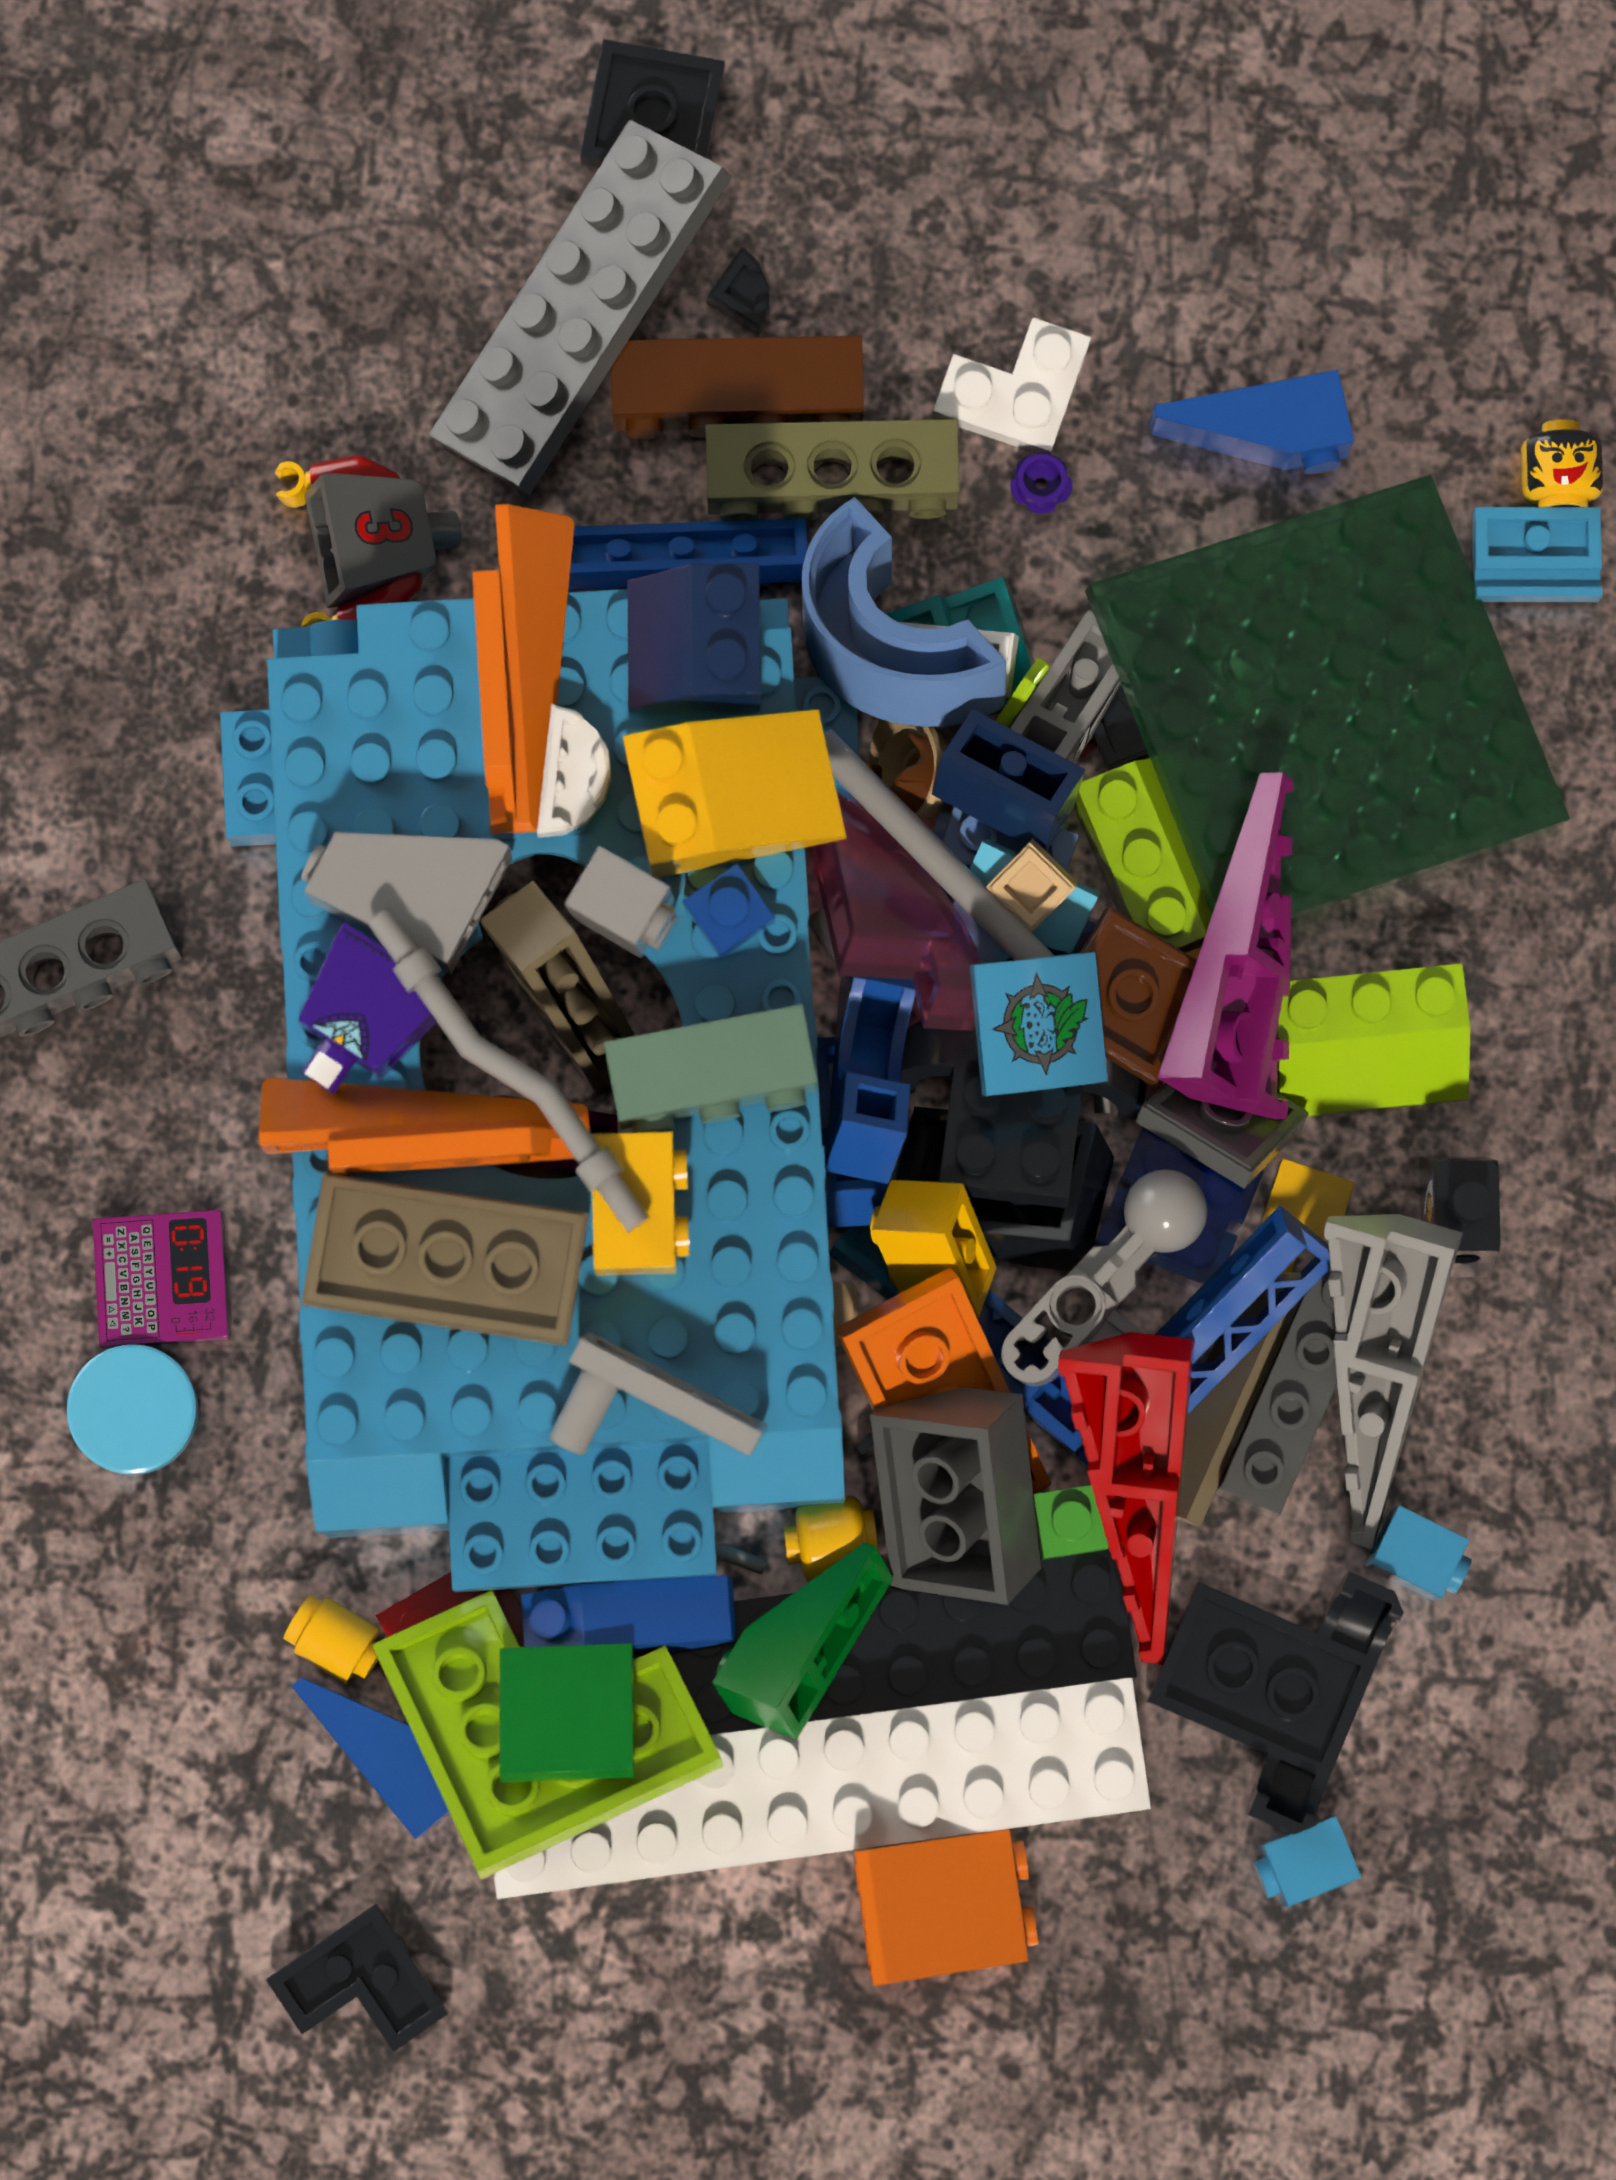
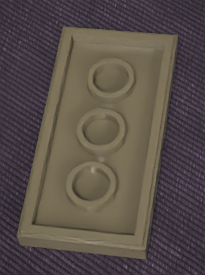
M323 1172L301 1305L309 1308L568 1347L589 1213Z

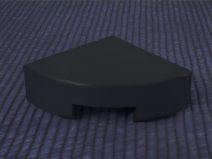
M741 247L707 295V303L759 336L768 317V285L759 262L749 251Z

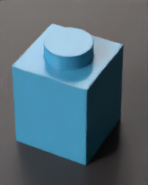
M1399 1505L1390 1510L1364 1567L1432 1601L1443 1598L1446 1590L1456 1594L1463 1583L1472 1562L1471 1558L1463 1555L1470 1540Z
M1329 1815L1317 1821L1315 1827L1295 1835L1287 1832L1257 1844L1262 1859L1254 1861L1253 1866L1260 1885L1268 1899L1278 1895L1282 1906H1293L1362 1878L1337 1816Z

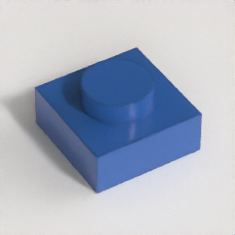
M735 864L682 900L684 908L720 959L775 922V916L738 864Z

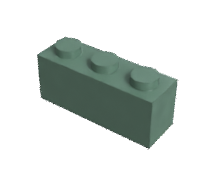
M802 1004L604 1042L620 1128L634 1127L635 1133L668 1132L675 1129L673 1119L699 1114L702 1124L724 1122L740 1117L739 1107L766 1102L767 1111L791 1109L807 1103L805 1094L817 1092L818 1081Z

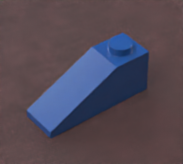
M1338 370L1154 405L1149 421L1151 435L1283 470L1303 467L1306 474L1322 473L1339 467L1341 460L1347 459L1354 443Z
M728 1575L587 1583L521 1594L524 1647L632 1643L635 1659L663 1646H666L668 1652L671 1653L737 1641L732 1577Z
M300 1678L291 1686L414 1839L421 1838L450 1814L407 1723L305 1678Z

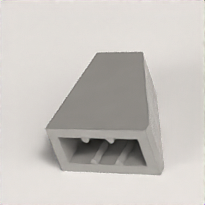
M335 832L328 847L319 844L314 849L305 865L301 879L308 883L304 892L311 904L373 935L375 934L367 922L380 911L390 908L417 948L426 947L440 969L452 974L512 860V854L509 845L496 839Z

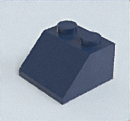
M759 563L689 564L627 580L629 712L760 711Z

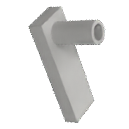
M589 1332L580 1339L569 1360V1363L583 1370L549 1435V1439L568 1451L584 1456L618 1389L637 1397L748 1456L757 1448L768 1424Z

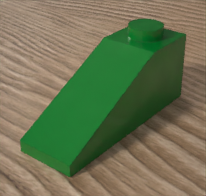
M865 1542L745 1628L734 1648L729 1649L721 1658L717 1675L712 1682L732 1714L797 1740L893 1580L891 1573L875 1546Z

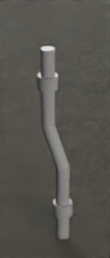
M386 908L373 916L367 924L396 963L393 972L408 993L416 991L461 1057L537 1104L580 1166L576 1169L579 1177L591 1193L598 1190L627 1233L645 1223L650 1217L620 1176L624 1168L609 1147L603 1150L600 1148L556 1084L480 1037L437 976L441 969L426 947L417 948L390 908Z

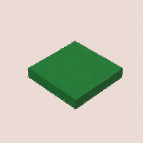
M632 1643L500 1648L499 1775L501 1782L635 1777L634 1656Z

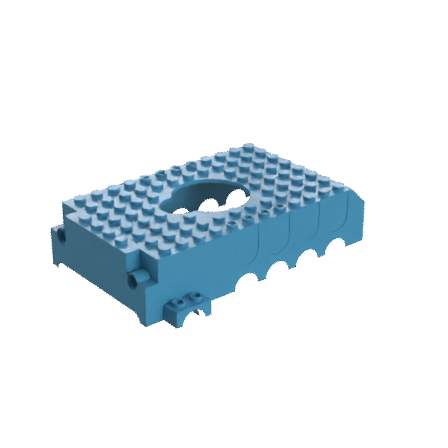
M628 589L568 593L557 705L577 711L583 716L584 720L597 729L609 752L611 782L604 804L587 824L566 835L538 838L537 832L491 835L489 795L484 769L474 598L356 605L357 621L327 620L314 623L309 627L273 629L274 658L267 659L269 709L220 712L226 838L231 847L276 844L280 939L283 952L287 1029V1079L311 1081L301 1071L321 1043V1040L307 1032L298 1020L339 928L346 922L384 947L377 936L311 904L304 892L308 883L303 881L301 877L309 857L317 845L321 844L328 847L335 832L496 839L509 845L512 854L510 864L534 855H556L573 860L585 868L598 847L601 846L651 876L625 755L623 736L688 722L819 709L823 732L825 733L832 729L860 757L857 709L833 692L821 677L794 678L787 598L759 600L760 711L629 712ZM834 778L840 809H861L862 805ZM805 848L657 878V880L670 887L675 900L672 907L676 909L674 914L678 916V919L660 950L658 951L648 946L644 956L654 965L668 985L678 1007L682 1027L802 1004L818 1081L816 1018L813 1012L808 934L809 908ZM735 864H738L775 916V922L720 959L684 908L682 900ZM479 923L462 955L483 939ZM441 969L437 975L440 980L446 974V971ZM420 1041L382 1079L377 1078L355 1063L342 1083L426 1090L420 1061ZM818 1086L817 1092L805 1094L807 1101L805 1105L791 1109L767 1111L766 1102L739 1107L741 1116L724 1122L702 1124L700 1114L673 1119L675 1129L668 1132H672L674 1150L687 1149L688 1190H675V1216H688L689 1256L676 1257L677 1273L596 1276L594 1270L592 1193L579 1176L562 1179H539L509 1173L492 1165L345 1175L589 1213L568 1347L303 1307L301 1303L323 1172L332 1173V1171L329 1169L328 1150L293 1152L294 1179H292L293 1207L296 1214L300 1297L299 1331L303 1358L307 1441L305 1455L315 1532L327 1538L449 1531L452 1591L466 1592L587 1582L716 1576L714 1514L797 1509L798 1506L844 1503L841 1411L839 1412L833 1326L832 1278H830L825 1201L826 1175L824 1146H822ZM589 1332L768 1424L757 1448L748 1456L637 1397L618 1389L584 1456L562 1448L551 1441L549 1435L583 1370L569 1363V1360L580 1339Z

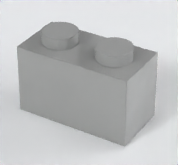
M601 846L596 850L565 903L573 919L639 958L643 957L648 946L659 951L678 919V916L674 914L676 909L672 907L675 900L668 885Z

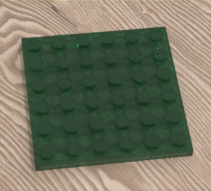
M1431 474L1090 583L1085 590L1211 915L1219 897L1260 773L1283 772L1293 780V792L1286 793L1281 829V835L1292 837V855L1281 858L1280 894L1292 896L1291 918L1560 827L1570 820L1482 599H1475V582Z

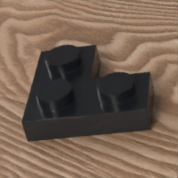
M374 1904L265 1979L301 2034L306 2033L357 1997L393 2052L449 2014L444 2003L378 1904Z

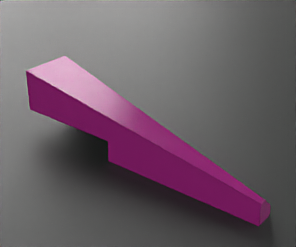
M1283 772L1260 773L1157 1077L1190 1099L1270 1119H1287L1288 1100L1277 1098L1278 1061L1289 1059V1041L1278 1038V1021L1283 997L1290 996L1292 896L1280 894L1281 858L1292 855V837L1281 835L1285 797L1286 793L1293 792V780Z

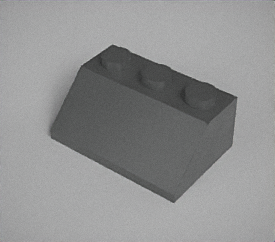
M961 1387L874 1409L870 1413L889 1572L893 1577L891 1587L1008 1605L1041 1569L1022 1394Z

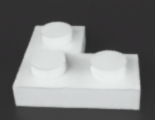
M1032 318L1013 374L953 354L933 409L932 418L937 420L957 419L958 427L1036 454H1051L1088 352L1091 337Z

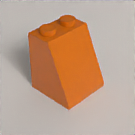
M1010 1829L852 1850L869 1975L873 1986L1029 1961L1027 1947L1038 1945L1036 1921L1033 1906L1021 1907L1017 1881L1029 1879L1026 1851L1023 1840L1011 1841Z

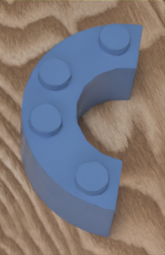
M855 497L841 505L825 520L813 536L807 549L802 569L803 636L805 646L814 668L826 685L840 698L858 710L882 720L908 726L939 727L963 724L972 709L987 716L1004 708L1006 660L968 619L945 628H916L896 622L877 608L874 602L875 598L892 585V537Z

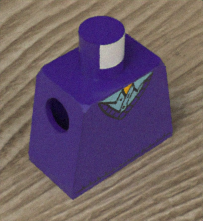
M346 922L342 924L336 934L298 1020L307 1032L321 1040V1043L301 1073L333 1095L355 1063L379 1079L385 1077L437 1023L416 991L408 993L393 972L396 963L387 950Z

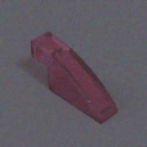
M837 792L846 839L810 847L838 976L912 980L923 1028L973 1031L975 1018L969 965L983 963L963 919L942 887L876 820Z

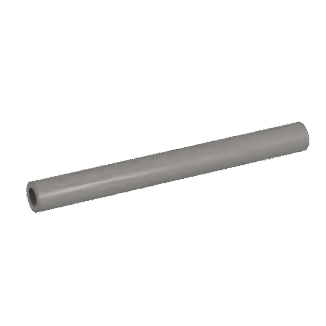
M832 729L824 733L833 777L1013 960L1054 956Z

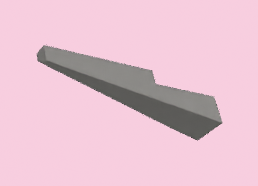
M1401 1214L1329 1216L1324 1229L1325 1240H1328L1330 1261L1329 1293L1330 1297H1333L1335 1319L1334 1351L1341 1433L1345 1436L1347 1469L1345 1472L1346 1491H1349L1352 1518L1350 1538L1352 1544L1371 1550L1377 1539L1463 1234L1459 1231Z

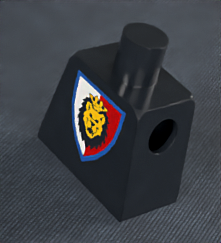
M1420 1157L1421 1221L1462 1232L1457 1255H1472L1471 1257H1456L1450 1278H1486L1500 1253L1498 1160L1487 1157Z

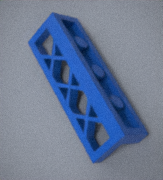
M1281 1205L1155 1334L1195 1339L1191 1378L1196 1379L1190 1386L1188 1414L1330 1269L1328 1243ZM1305 1248L1315 1255L1300 1272L1282 1273ZM1275 1288H1284L1275 1297ZM1266 1289L1267 1306L1257 1317L1237 1319ZM1240 1333V1334L1231 1342V1334ZM1221 1335L1223 1336V1352L1213 1362L1194 1363Z

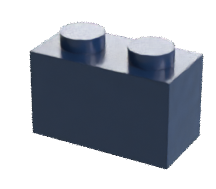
M972 709L942 754L932 795L1025 846L1034 839L1047 851L1074 808L1086 769Z

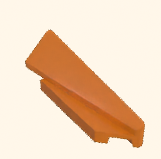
M504 504L495 505L499 570L472 571L484 769L489 795L491 835L535 833L538 829L551 705H557L575 527L574 521L567 515Z
M270 1077L262 1083L259 1123L260 1147L266 1154L328 1150L329 1169L333 1174L355 1175L575 1159L540 1108L530 1099L343 1083L333 1095L308 1080ZM569 1103L590 1132L589 1112L586 1105Z

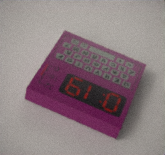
M221 1210L92 1219L99 1347L104 1349L131 1344L145 1346L230 1339L224 1219Z

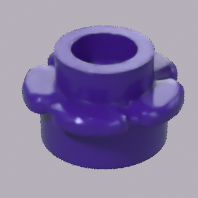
M1032 454L1022 458L1015 466L1016 476L1010 482L1011 494L1017 503L1026 504L1032 513H1051L1055 510L1058 503L1062 504L1068 500L1072 491V480L1067 476V466L1060 458L1051 454ZM1044 479L1047 482V486L1044 489L1037 488L1035 485L1036 480Z

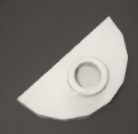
M555 704L551 705L537 829L538 838L566 835L587 824L604 804L611 782L609 752L597 729L584 720L583 716L577 711Z

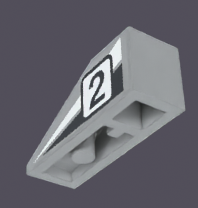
M1088 610L1010 729L1077 765L1142 645L1143 638Z

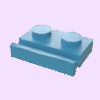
M1600 507L1474 508L1471 513L1472 569L1474 574L1473 602H1599L1603 596L1600 581V570L1602 569Z

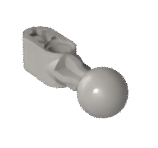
M1163 1169L1147 1173L1133 1184L1124 1204L1126 1226L1107 1246L1092 1247L1066 1277L1060 1279L1051 1287L1006 1337L1002 1346V1360L1007 1371L1016 1380L1028 1386H1042L1053 1381L1060 1374L1058 1369L1060 1351L1085 1345L1096 1335L1110 1314L1137 1286L1136 1272L1155 1251L1162 1253L1176 1252L1188 1247L1199 1237L1207 1220V1202L1203 1191L1192 1178L1179 1171ZM1073 1290L1089 1292L1094 1296L1096 1302L1093 1316L1087 1322L1080 1325L1065 1322L1059 1313L1062 1298ZM1048 1315L1051 1322L1061 1333L1073 1339L1063 1348L1057 1338L1054 1337L1043 1351L1044 1356L1049 1361L1046 1367L1039 1370L1036 1366L1030 1365L1023 1371L1018 1367L1024 1358L1018 1348L1026 1340L1034 1346L1043 1340L1049 1331L1038 1323Z

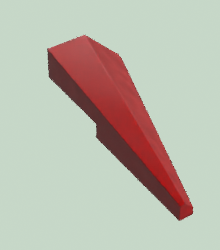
M1128 1332L1060 1351L1058 1369L1060 1376H1064L1072 1404V1419L1075 1430L1080 1432L1088 1461V1476L1112 1560H1116L1123 1585L1124 1603L1127 1612L1131 1613L1139 1641L1141 1662L1163 1665L1167 1641L1195 1339Z

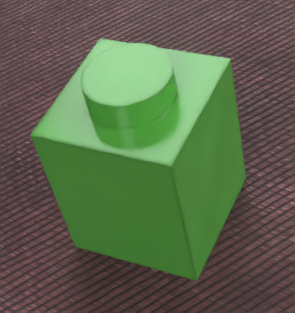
M1091 1485L1033 1494L1041 1560L1109 1549Z

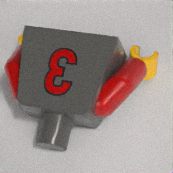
M362 455L313 463L309 471H304L300 465L289 461L279 464L276 468L275 474L281 481L299 479L295 488L289 491H279L275 495L287 507L298 508L305 504L307 505L327 608L338 607L337 615L332 617L320 612L310 613L304 618L302 627H309L314 623L327 620L357 621L356 605L411 601L420 593L422 580L436 567L435 550L458 548L461 544V523L455 511L427 513L422 486L419 482L401 479L397 472Z

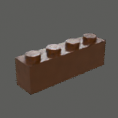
M862 335L628 340L611 367L614 431H626V436L633 439H654L661 437L663 430H688V434L693 437L706 438L707 424L863 421Z

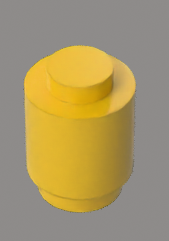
M310 1594L293 1617L283 1639L295 1646L294 1654L347 1685L355 1675L365 1681L374 1669L378 1658L372 1644L376 1643L381 1629L329 1597L321 1601Z

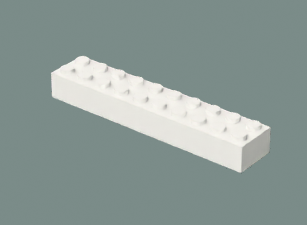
M1132 1678L811 1721L806 1723L797 1740L768 1728L710 1735L721 1757L723 1767L494 1873L497 1899L1151 1809Z

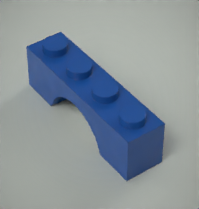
M860 931L857 932L840 981L825 1157L826 1172L886 1184L889 1183L907 1134L910 1085L901 1083V1067L909 1018L917 991L920 944Z

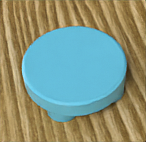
M144 1345L116 1346L93 1357L76 1376L67 1400L68 1425L79 1449L97 1465L124 1475L150 1473L173 1462L190 1443L200 1421L197 1393L187 1372L166 1353Z

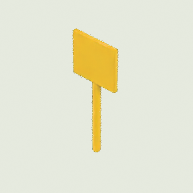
M1282 1158L1261 1224L1281 1205L1328 1243L1324 1235L1326 1221L1329 1216L1345 1215L1355 1182ZM1297 1257L1282 1273H1292Z

